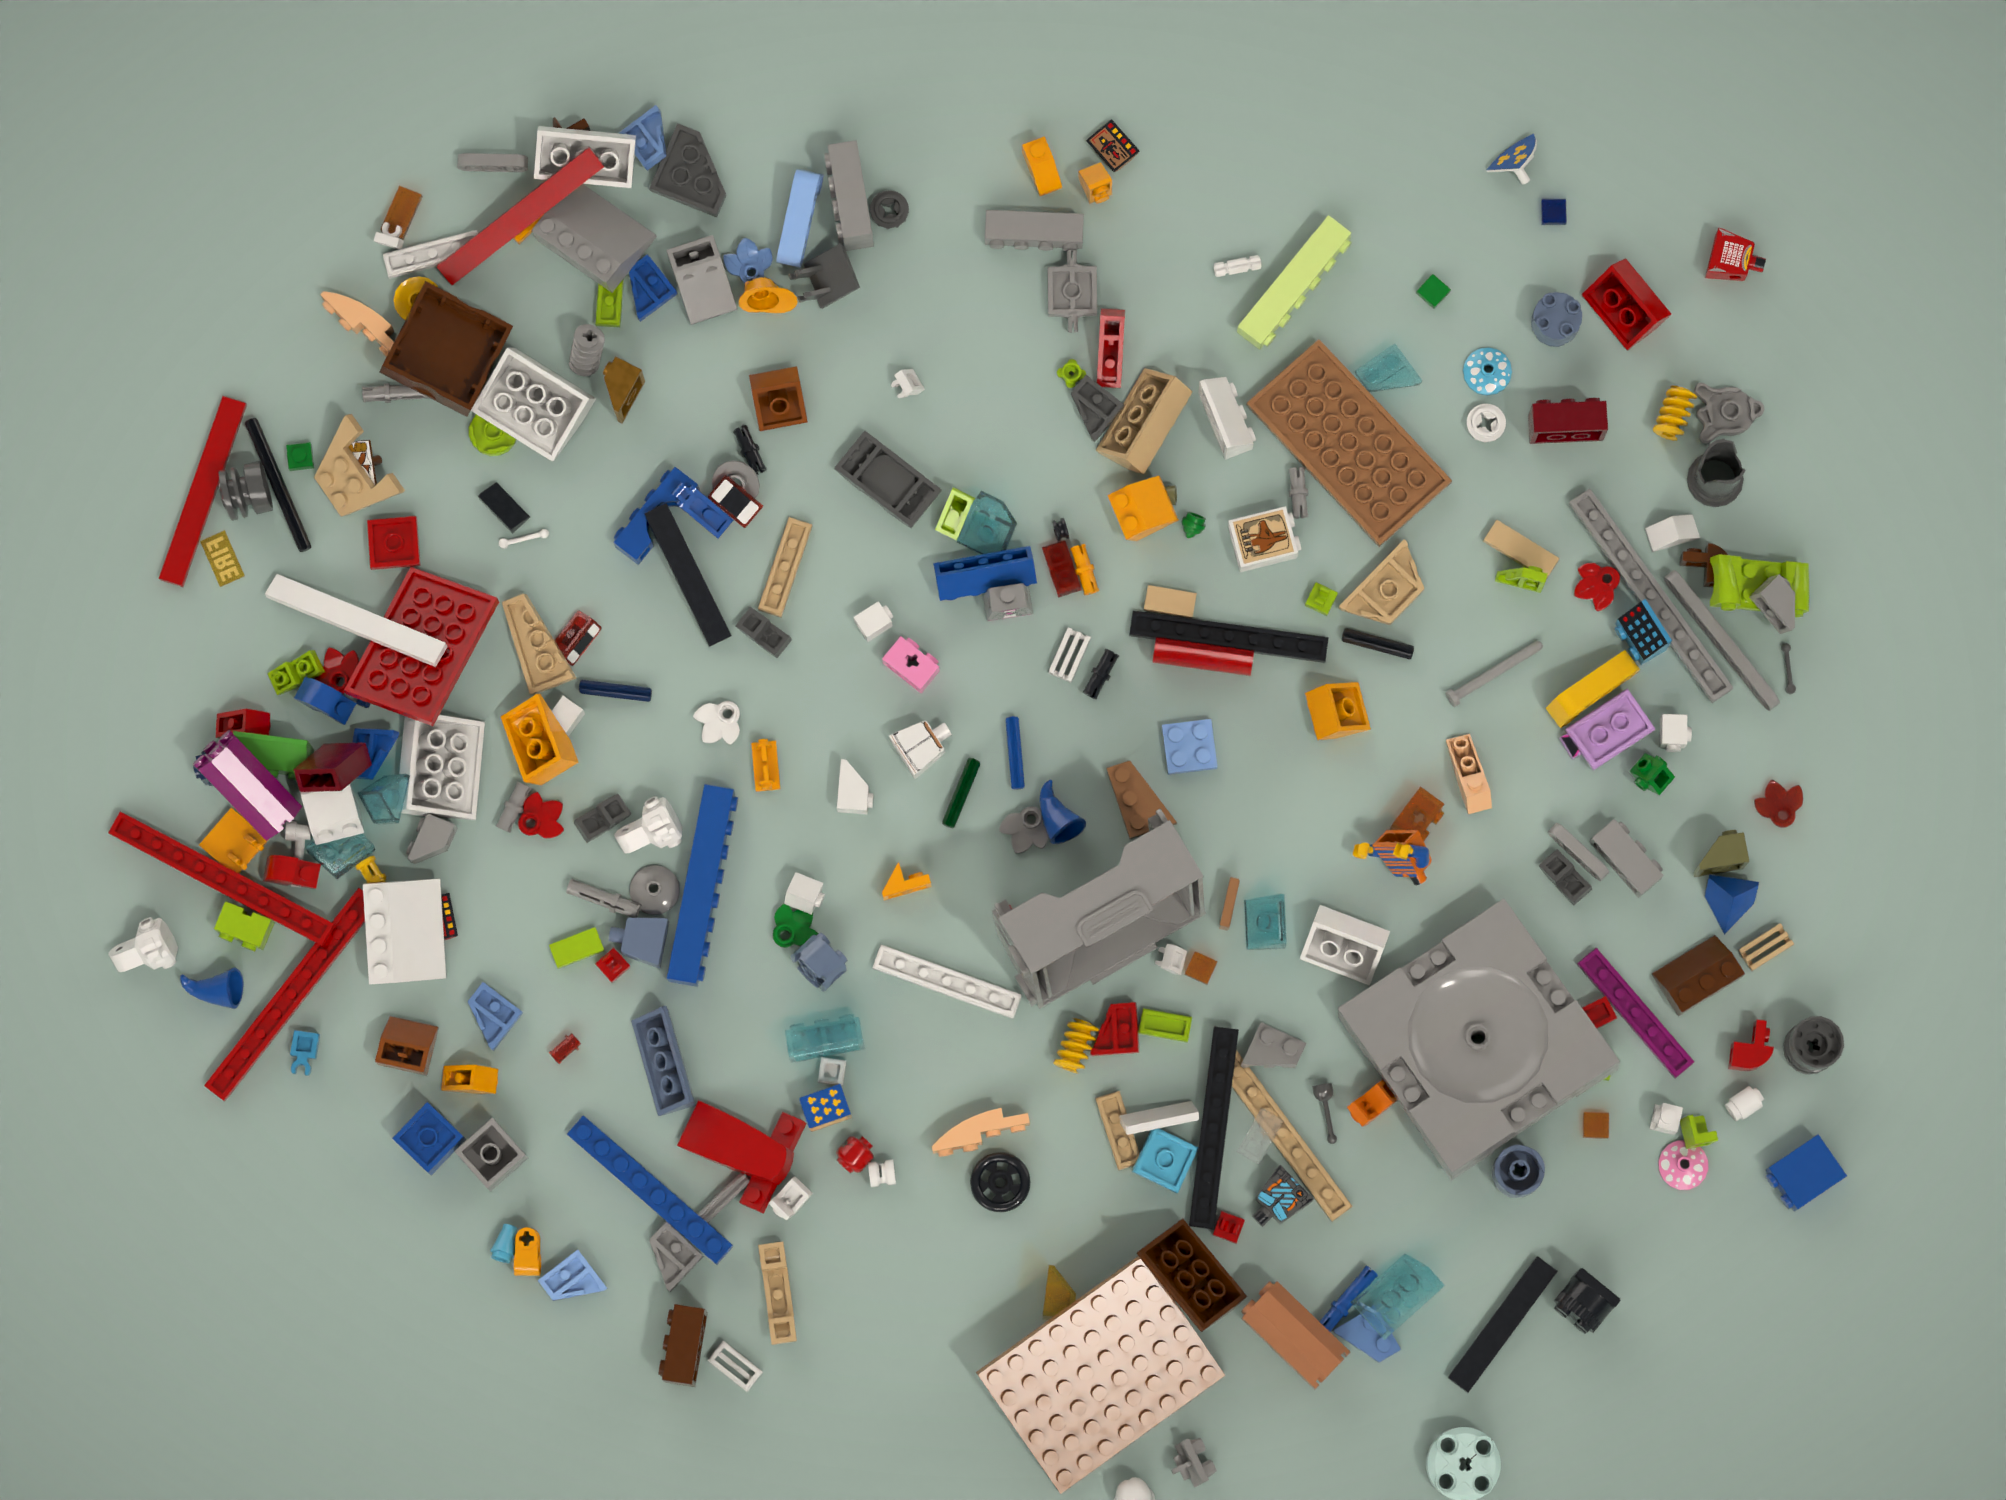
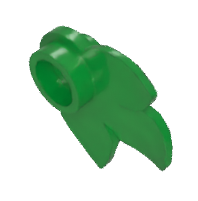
M786 904L781 905L777 909L774 916L776 927L773 930V940L778 946L787 948L794 944L801 947L812 935L817 936L819 934L810 928L813 921V913L811 915L801 910L792 912L791 908ZM784 931L790 933V937L786 940L780 937Z

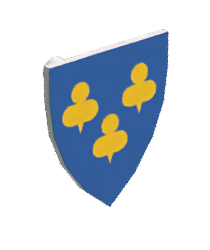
M1534 133L1518 141L1500 154L1486 169V172L1514 171L1521 184L1528 183L1530 178L1524 168L1534 157L1533 154L1537 146Z

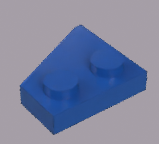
M648 254L636 262L629 271L637 317L640 322L678 294Z
M354 729L352 743L365 742L372 763L356 779H374L399 737L400 732L383 729Z

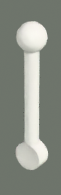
M542 529L539 533L510 540L502 538L499 540V546L505 549L510 544L539 537L547 538L549 531Z

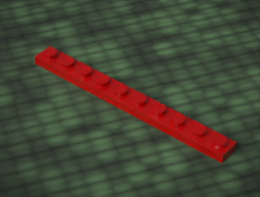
M121 811L108 832L111 836L322 947L325 946L336 926L334 923Z
M360 888L356 890L332 921L336 926L325 946L322 947L317 943L313 945L204 1085L223 1101H226L365 923L363 890Z

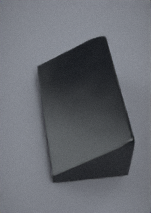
M497 482L478 495L479 500L512 534L530 518Z

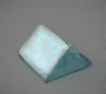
M385 775L358 792L374 824L399 823L410 775Z
M1284 894L1244 900L1246 950L1285 949L1287 940Z

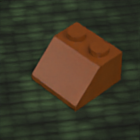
M797 366L749 375L759 431L808 422Z

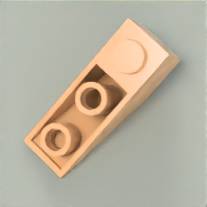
M1470 734L1446 740L1467 813L1472 814L1491 809V791Z

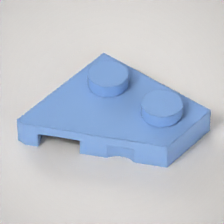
M576 1250L538 1280L553 1301L608 1289L579 1250Z

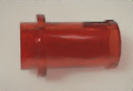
M573 1033L569 1036L566 1034V1038L549 1052L558 1064L575 1049L579 1050L578 1047L581 1045V1042Z

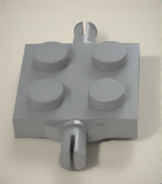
M1067 250V264L1060 267H1048V317L1068 318V332L1072 333V323H1074V333L1078 332V318L1097 316V266L1077 264V250H1073V259H1071V250Z

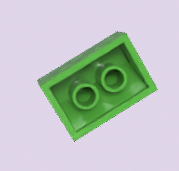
M233 731V735L275 778H278V774L288 775V779L296 780L293 769L314 753V748L307 740Z

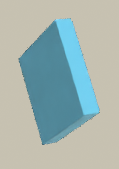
M1159 1128L1150 1130L1132 1172L1174 1193H1178L1199 1147Z

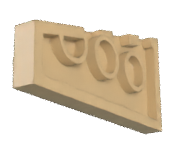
M521 594L503 601V609L530 695H536L576 679L577 677L528 595Z

